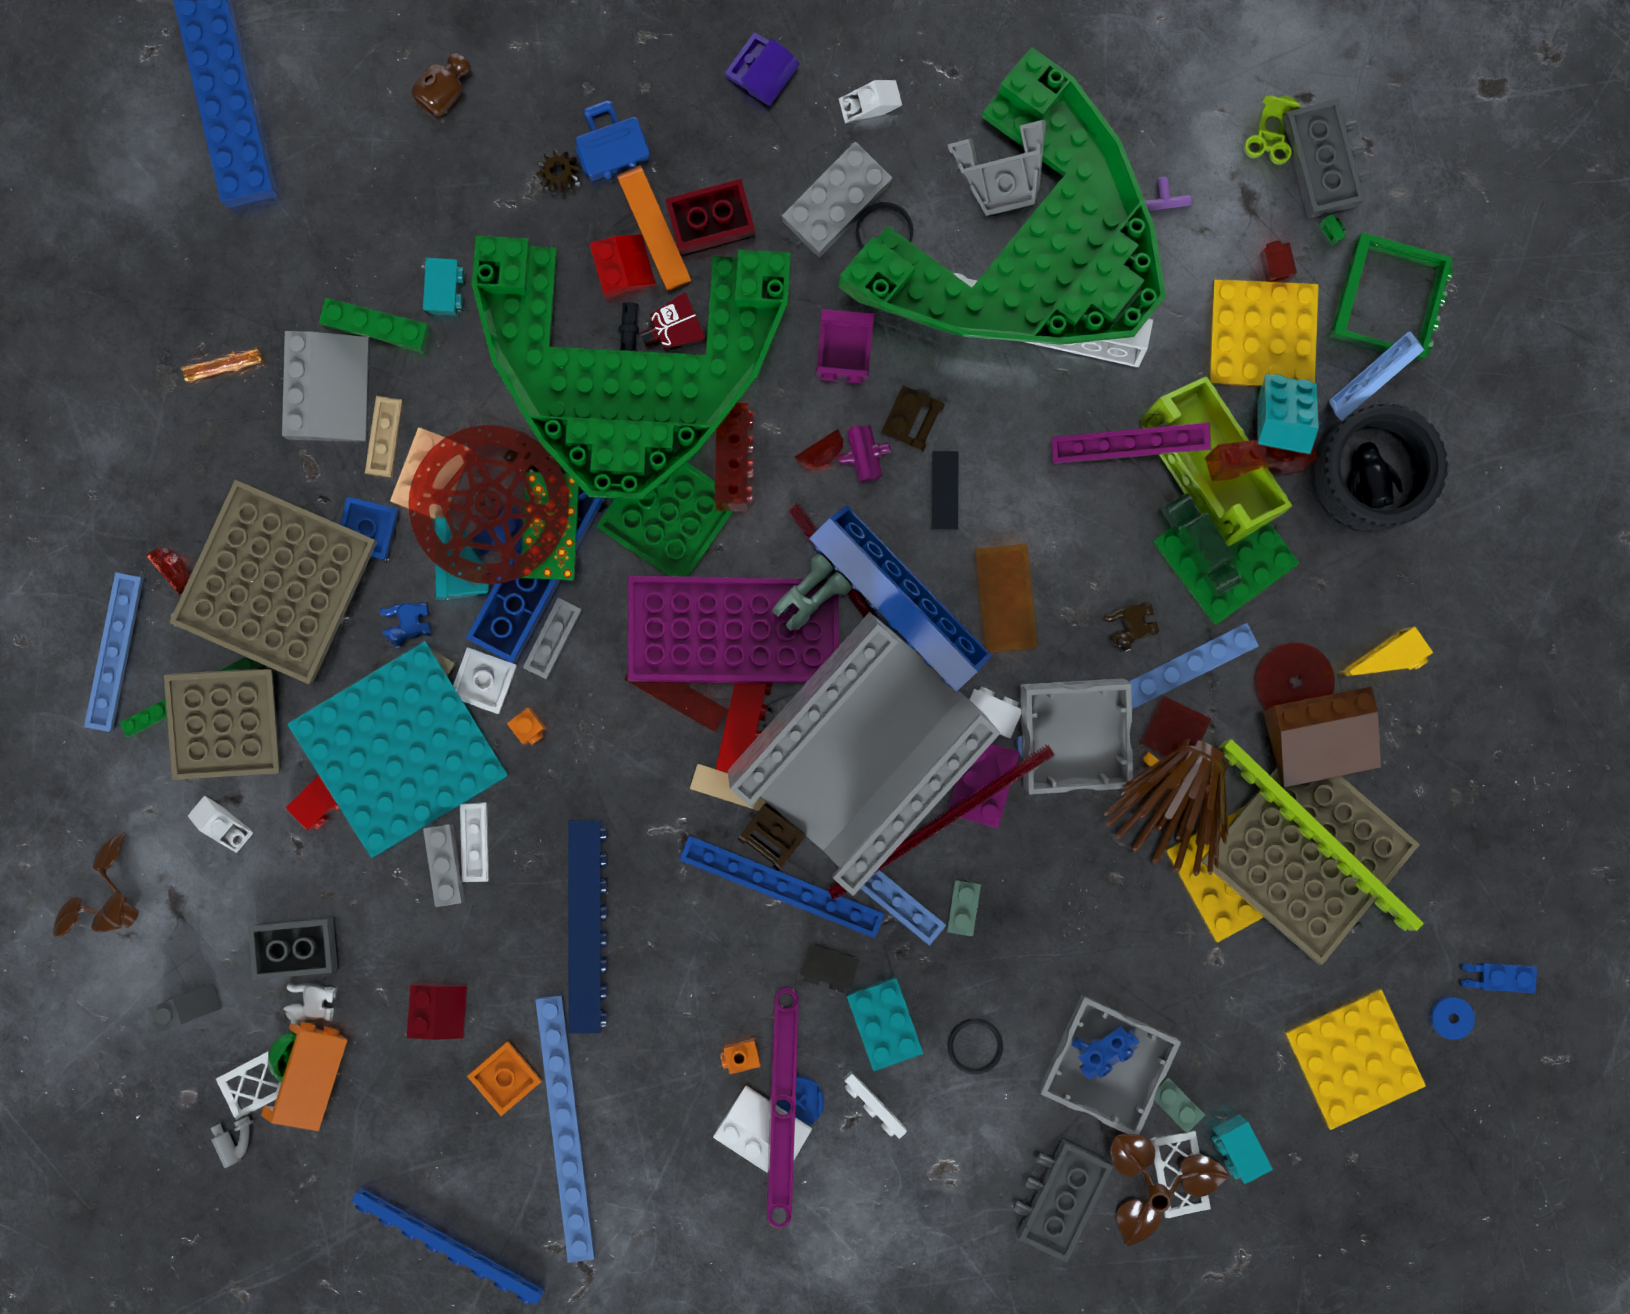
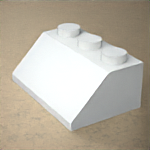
M745 1086L713 1136L714 1139L766 1173H768L770 1101L750 1087ZM775 1105L776 1111L779 1114L785 1115L788 1113ZM795 1118L794 1160L812 1130L811 1127Z

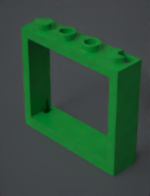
M1362 232L1356 237L1329 337L1386 352L1394 345L1390 342L1346 330L1368 249L1437 268L1417 339L1424 348V351L1413 359L1420 362L1426 356H1429L1430 350L1433 348L1434 342L1430 340L1432 332L1437 330L1440 323V316H1437L1439 307L1444 305L1447 297V291H1444L1446 281H1450L1453 275V266H1451L1453 257Z

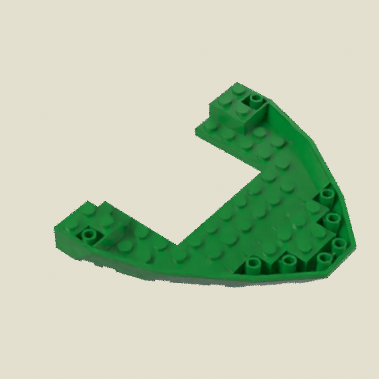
M1031 47L1000 84L998 94L982 112L981 117L1022 147H1024L1020 125L1045 120L1046 128L1042 161L1061 174L1063 178L973 287H970L887 225L877 239L873 236L842 272L839 281V288L861 304L883 310L884 312L906 318L939 331L963 337L1056 345L1135 337L1166 298L1155 226L1122 141L1076 79Z
M476 236L472 288L492 364L539 443L588 497L643 500L697 454L758 377L788 305L791 252L738 250V257L712 256L706 355L550 347L557 248L530 246L528 238Z

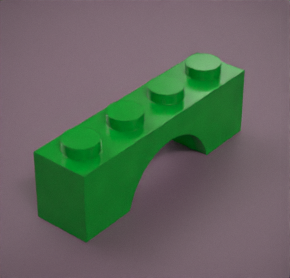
M325 298L319 324L326 329L375 338L400 348L423 354L426 353L432 330L426 323Z

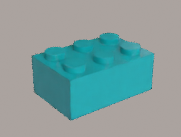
M1265 374L1257 399L1258 444L1307 454L1311 453L1319 429L1316 383H1311L1308 380L1285 378L1282 375Z
M896 976L846 993L873 1072L923 1054Z

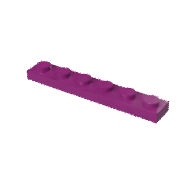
M1210 423L1052 437L1053 463L1212 450Z

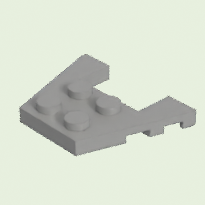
M1045 120L1020 125L1025 149L1024 154L981 165L977 163L973 139L947 144L951 154H954L959 163L958 167L968 179L971 185L970 188L986 216L1038 204L1046 128Z

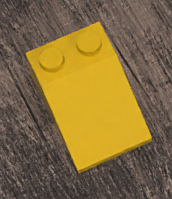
M1415 626L1404 628L1343 669L1339 674L1341 677L1405 668L1409 670L1413 668L1418 669L1429 661L1427 657L1433 651Z

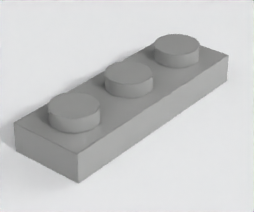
M557 598L523 666L524 669L546 680L548 679L582 609Z

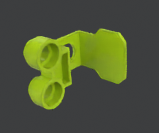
M1269 95L1265 96L1262 100L1265 106L1257 135L1247 139L1244 144V152L1250 158H1258L1265 151H1268L1270 160L1274 164L1282 165L1289 160L1292 154L1291 147L1284 142L1285 130L1282 118L1288 111L1299 109L1301 105L1296 102V99L1289 96L1278 98ZM1269 117L1279 119L1280 128L1277 131H1269L1266 128L1265 122ZM1251 144L1258 146L1257 152L1250 150ZM1275 151H1281L1284 155L1283 158H1277Z

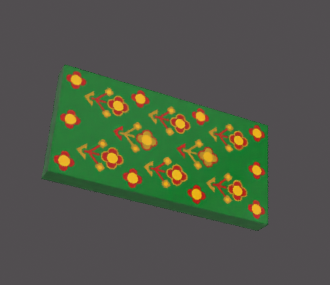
M526 472L521 578L575 580L579 486L568 474Z

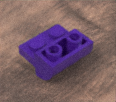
M754 32L724 74L729 80L745 88L750 95L770 106L800 64L781 44L773 39L768 40Z

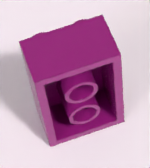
M990 744L953 785L946 811L948 812V808L950 810L951 807L954 808L953 805L957 806L956 803L959 804V801L962 803L961 799L964 801V798L968 799L967 796L970 797V794L976 793L975 790L979 791L978 788L981 790V786L984 788V784L986 786V783L990 784L989 781L992 782V779L995 780V777L998 779V776L1001 777L1000 774L1004 775L1003 772L1006 773V770L1009 771V768L1011 770L1012 767L1015 768L1014 765L1017 763L1019 752ZM1010 784L998 792V794L978 805V807L976 806L975 809L973 808L964 816L962 815L961 818L999 828Z

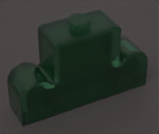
M1188 493L1183 494L1161 508L1215 598L1242 583L1237 570L1229 561L1234 558L1232 552L1208 513L1200 514L1197 505Z

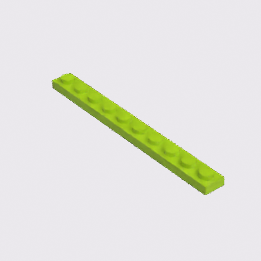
M1232 739L1225 740L1218 749L1224 754L1223 759L1225 761L1228 760L1231 766L1236 765L1242 771L1240 773L1241 776L1248 783H1255L1261 789L1260 794L1271 803L1274 801L1280 807L1279 812L1289 821L1294 820L1300 826L1298 828L1299 832L1307 839L1312 838L1319 844L1317 846L1318 850L1328 858L1331 856L1338 863L1336 866L1346 876L1351 875L1357 881L1355 885L1363 893H1370L1376 899L1375 904L1385 913L1389 911L1395 917L1394 922L1404 931H1418L1424 923Z

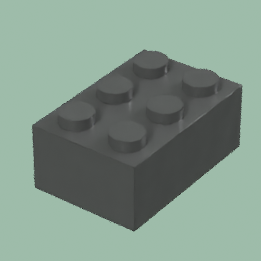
M333 918L259 924L248 927L252 980L332 973L338 970Z

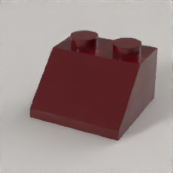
M423 982L411 984L406 1038L427 1040L463 1039L467 985Z

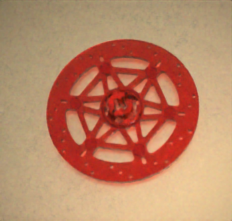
M480 425L469 427L441 440L421 461L413 477L409 492L410 522L414 535L423 551L438 567L459 579L477 584L510 582L536 570L557 548L566 529L569 515L567 484L556 460L538 441L529 435L504 426ZM464 444L468 445V451L465 450ZM480 446L504 447L517 452L518 457L513 462L480 458L476 448ZM531 453V456L526 460L527 454ZM456 455H461L464 464L442 490L433 488V483L438 473L446 463ZM483 465L506 467V470L495 480H491ZM473 466H477L485 479L484 482L475 484ZM530 466L537 468L545 482L549 497L547 505L538 504L526 476V471ZM467 472L470 489L451 490L463 473ZM512 472H516L508 489L500 484ZM520 480L525 485L530 501L512 496ZM488 487L496 488L497 492L506 496L507 503L504 504L505 513L501 518L503 501L496 492L489 490ZM477 492L479 494L475 498V508L482 517L489 519L490 522H484L481 517L472 513L471 506H474L473 497ZM431 494V497H424L423 495ZM485 494L492 502L496 501L492 505L494 515L486 507L482 508V506L486 505ZM466 496V503L462 506L448 501V497ZM514 503L531 509L529 513H512ZM432 504L441 506L451 531L452 538L447 544L440 540L433 527L429 507ZM449 508L466 513L458 529L454 526L448 511ZM547 512H554L555 515H547ZM527 519L517 534L511 537L508 520ZM472 520L478 527L463 538L462 534L469 521ZM535 520L545 521L544 529L536 542L527 551L518 555L514 548L515 544ZM503 525L505 543H501L493 530L495 527ZM487 529L495 544L472 542V539L481 531ZM465 547L500 552L502 561L496 564L476 563L460 557V553ZM453 550V553L448 557V552ZM510 558L513 559L514 566H511L509 561Z

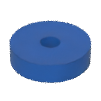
M1445 997L1433 1006L1430 1020L1433 1029L1440 1036L1450 1040H1458L1471 1032L1475 1023V1015L1472 1007L1463 999ZM1455 1013L1456 1021L1450 1023L1449 1016Z

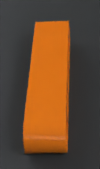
M641 165L618 174L619 183L666 290L670 291L690 282L691 279Z

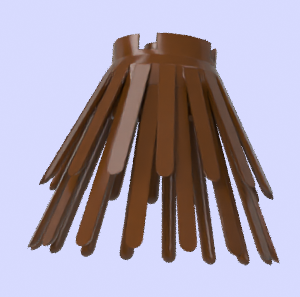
M1185 739L1180 743L1177 750L1123 785V787L1127 788L1121 792V795L1125 796L1111 806L1104 815H1110L1123 803L1124 805L1107 821L1106 826L1113 825L1167 775L1118 831L1116 838L1121 839L1138 819H1145L1170 789L1132 846V851L1138 852L1155 826L1157 831H1162L1168 820L1171 819L1152 858V862L1158 864L1185 809L1176 834V839L1181 841V845L1174 864V871L1179 872L1202 804L1195 840L1197 851L1193 874L1195 876L1199 875L1205 844L1209 845L1207 871L1211 875L1213 863L1217 869L1219 865L1220 822L1224 844H1226L1227 836H1229L1225 777L1229 761L1227 760L1223 764L1221 761L1224 754L1214 746L1200 740L1197 741L1195 746L1188 745L1191 739Z

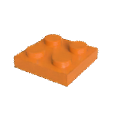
M509 1041L467 1076L500 1116L504 1115L542 1082V1079Z

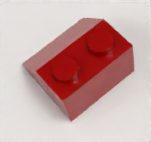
M642 234L613 236L589 243L606 299L656 285Z

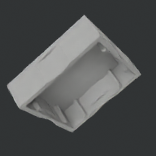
M1125 678L1020 684L1022 759L1026 761V757L1028 759V756L1032 757L1031 754L1037 753L1036 750L1040 751L1039 748L1043 749L1042 746L1045 747V744L1047 746L1049 744L1055 754L1051 759L1042 765L1040 764L1039 767L1037 766L1028 774L1026 773L1025 776L1023 775V788L1028 794L1060 793L1074 789L1108 790L1127 788L1123 787V785L1133 779V751L1130 744V727L1132 723V687L1130 682Z
M1081 994L1038 1091L1041 1095L1069 1108L1088 1113L1099 1119L1102 1123L1123 1133L1139 1135L1153 1106L1157 1088L1166 1077L1181 1041ZM1120 1026L1126 1032L1131 1029L1140 1042L1136 1045L1138 1048L1133 1051L1134 1055L1125 1062L1119 1061L1113 1065V1070L1108 1075L1102 1078L1099 1076L1097 1078L1091 1077L1088 1080L1079 1068L1083 1063L1078 1057L1083 1052L1072 1046L1074 1039L1079 1037L1090 1044L1095 1039L1101 1041Z

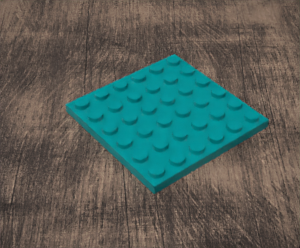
M426 641L287 723L371 859L508 776Z

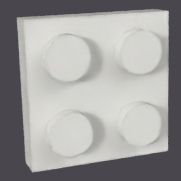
M467 647L453 687L463 702L500 714L517 665Z

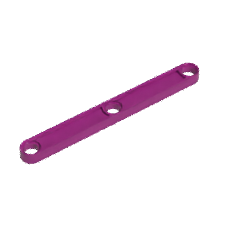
M789 988L782 989L776 994L773 1005L766 1218L769 1225L777 1229L783 1228L790 1223L793 1198L799 998L797 993ZM782 994L791 995L793 998L792 1007H782L779 1003V997ZM783 1099L789 1103L790 1110L787 1114L782 1115L776 1111L775 1105L778 1100ZM776 1208H781L786 1213V1220L782 1224L775 1223L772 1219V1212Z

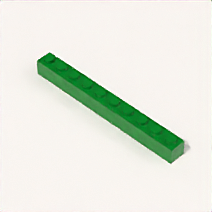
M244 657L219 671L262 669L266 665ZM166 699L120 722L119 724L126 737H133L167 719Z

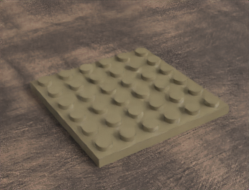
M234 480L169 623L312 686L377 541Z
M1276 768L1270 776L1282 787L1278 769ZM1342 776L1283 788L1385 886L1388 885L1420 845ZM1259 789L1228 826L1229 836H1227L1226 844L1222 841V835L1220 836L1219 865L1217 869L1213 863V873L1318 965H1323L1375 901V898L1370 893H1363L1355 885L1357 881L1351 875L1346 876L1336 866L1338 863L1331 856L1328 858L1323 855L1317 848L1319 844L1312 838L1307 839L1298 830L1300 826L1294 820L1289 821L1279 812L1280 807L1274 801L1272 803L1267 801L1260 794L1261 789ZM1209 850L1201 861L1206 867H1208Z

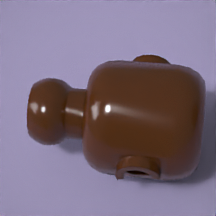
M455 52L448 57L447 64L444 67L436 63L431 64L413 85L411 90L412 97L430 114L442 116L462 93L463 88L459 78L468 74L471 69L470 63L463 56Z

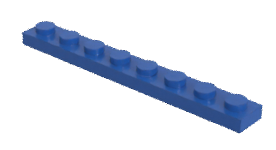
M690 835L680 857V861L873 938L876 937L885 915L883 912L843 896L833 900L828 890Z
M362 1188L355 1193L351 1201L356 1204L355 1208L360 1212L368 1215L372 1213L378 1216L379 1222L385 1226H396L402 1230L401 1233L411 1240H416V1238L426 1243L424 1246L434 1253H439L440 1251L449 1256L448 1260L455 1265L462 1266L464 1264L472 1269L471 1273L481 1279L487 1277L494 1281V1285L498 1289L505 1292L510 1290L518 1295L517 1298L525 1304L531 1305V1303L537 1305L545 1291Z

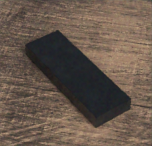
M932 451L931 530H958L959 451Z

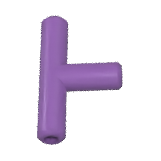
M1160 177L1157 180L1160 199L1145 201L1148 211L1190 206L1192 205V196L1170 197L1168 178Z

